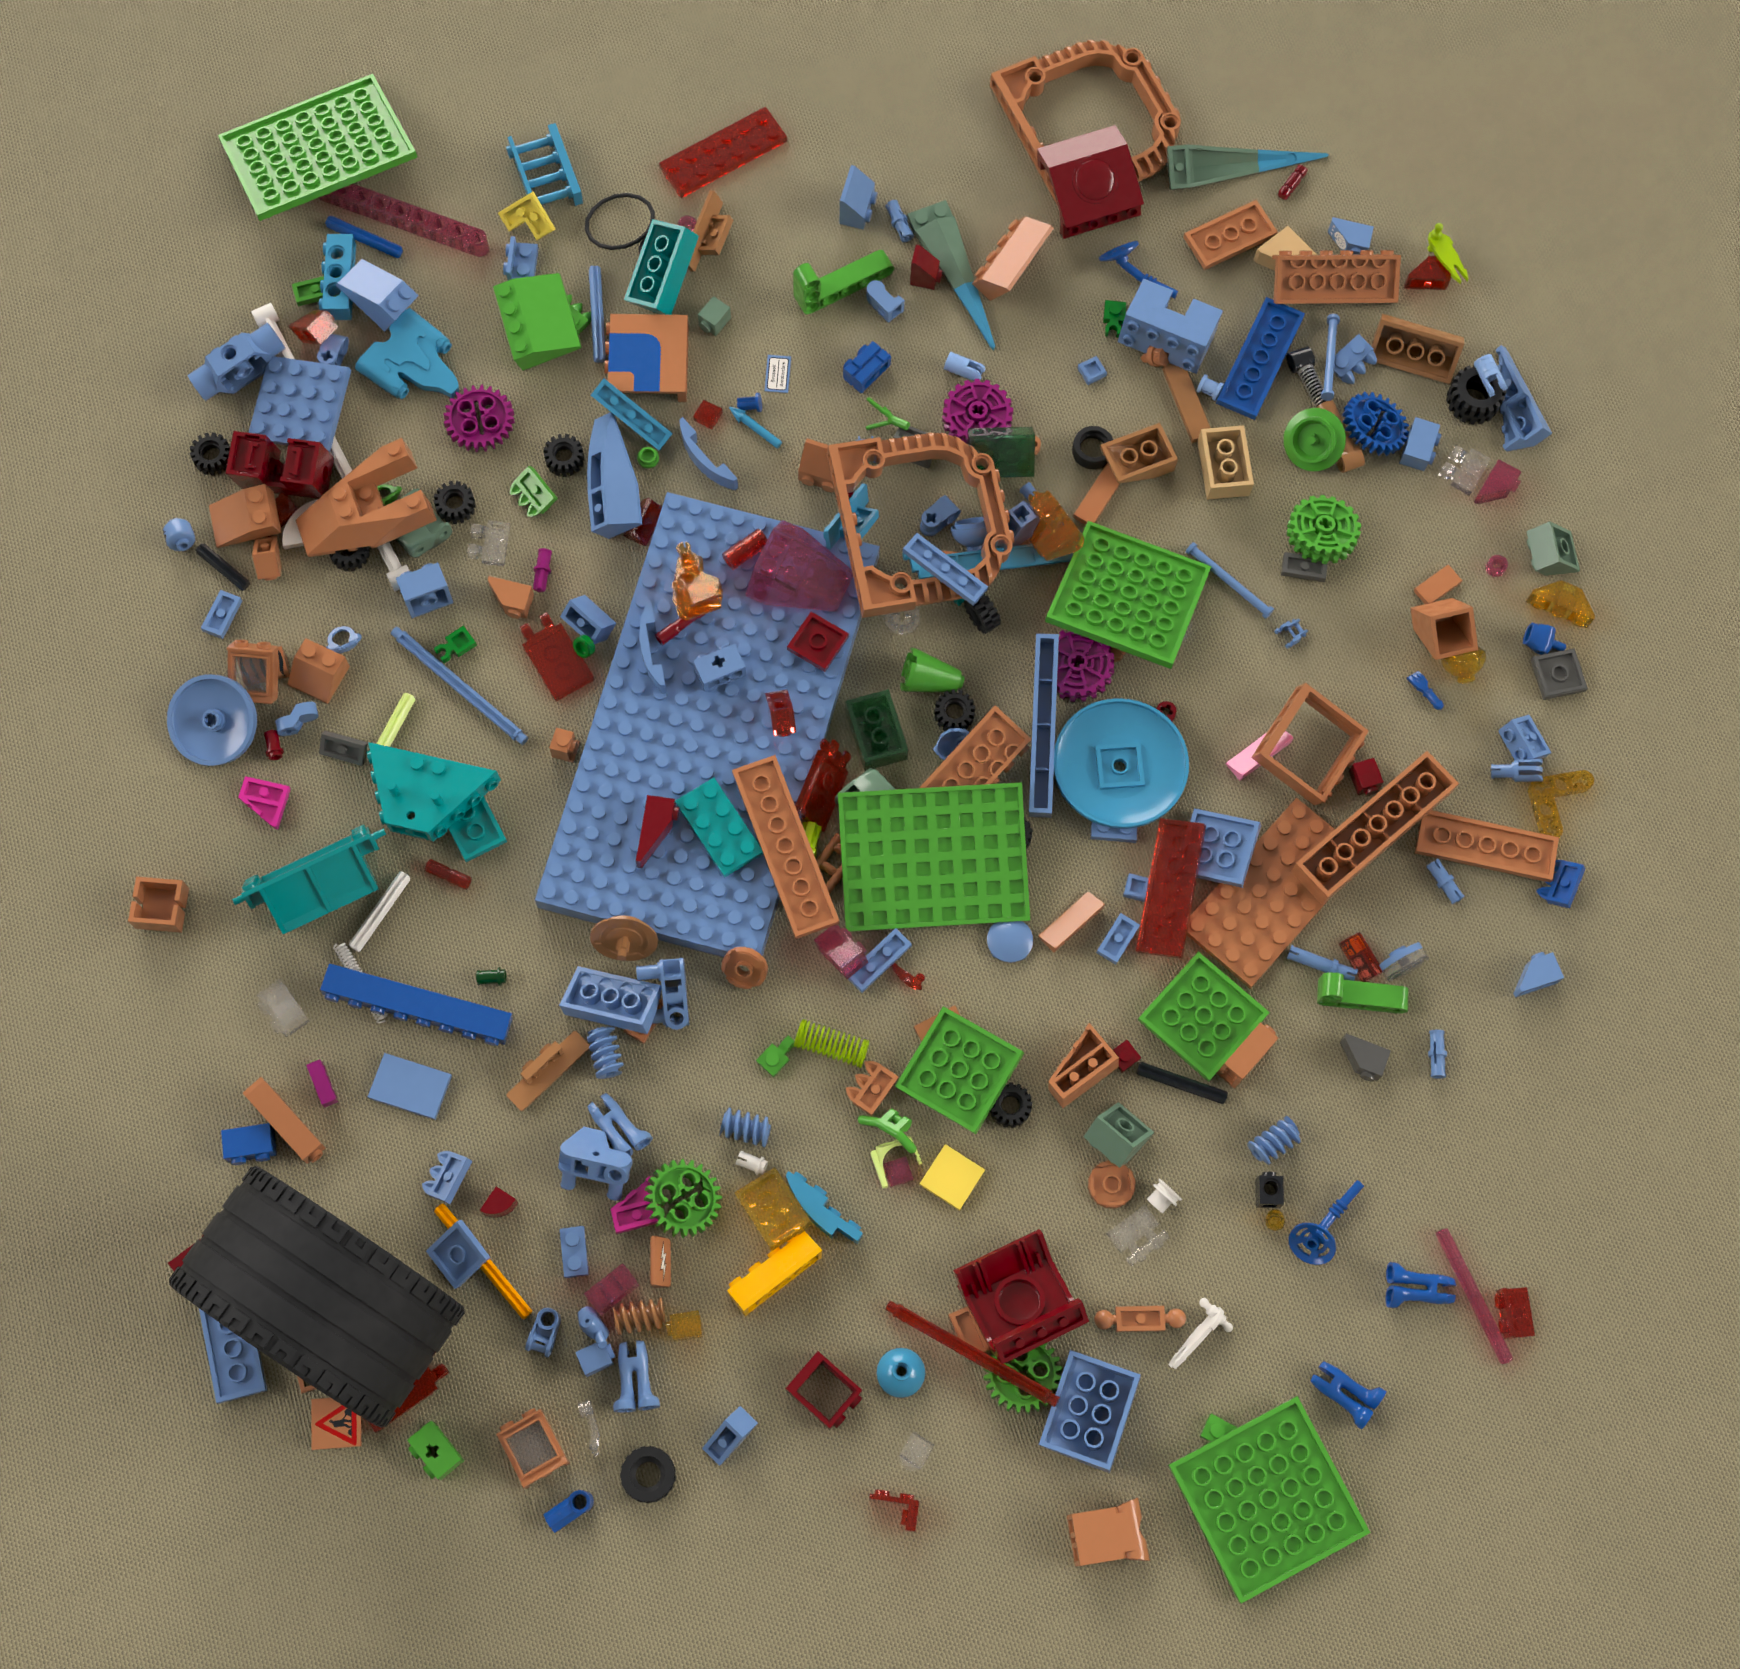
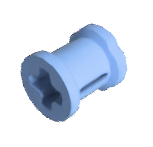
M1204 374L1196 392H1203L1216 401L1224 384L1217 383Z

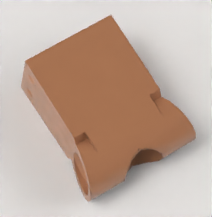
M1138 1497L1116 1507L1067 1515L1075 1567L1119 1559L1150 1561L1146 1539L1139 1530L1142 1516Z

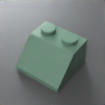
M1550 521L1527 531V546L1531 550L1533 558L1531 564L1536 572L1548 576L1580 571L1571 531Z
M1118 1102L1096 1117L1084 1138L1090 1142L1092 1147L1102 1152L1111 1163L1120 1168L1133 1158L1154 1132Z

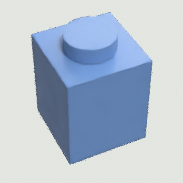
M594 1343L575 1352L586 1377L614 1365L612 1358L616 1357L610 1343L602 1349L598 1348L597 1343Z

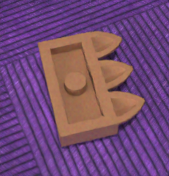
M865 1061V1068L871 1076L856 1074V1082L862 1089L847 1087L846 1093L855 1106L872 1117L899 1077L880 1063Z

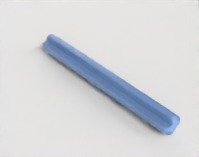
M590 266L589 284L594 362L603 363L606 359L601 268L599 266Z

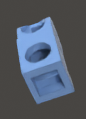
M881 281L869 282L866 289L867 301L889 323L904 311L905 301L899 295L896 298L892 297L885 290V285Z

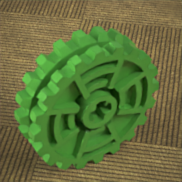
M1314 495L1310 496L1308 501L1303 499L1300 505L1296 504L1293 509L1294 512L1291 513V520L1287 524L1289 529L1286 532V535L1290 537L1288 542L1290 545L1295 546L1294 551L1296 553H1302V558L1304 559L1309 557L1312 562L1321 561L1322 564H1327L1328 561H1331L1333 564L1338 563L1339 558L1345 560L1348 556L1347 554L1351 555L1354 547H1356L1357 539H1359L1361 533L1358 531L1361 528V523L1357 522L1359 516L1352 513L1354 509L1351 506H1345V501H1336V497L1331 496L1329 499L1325 495H1320L1319 498H1316Z

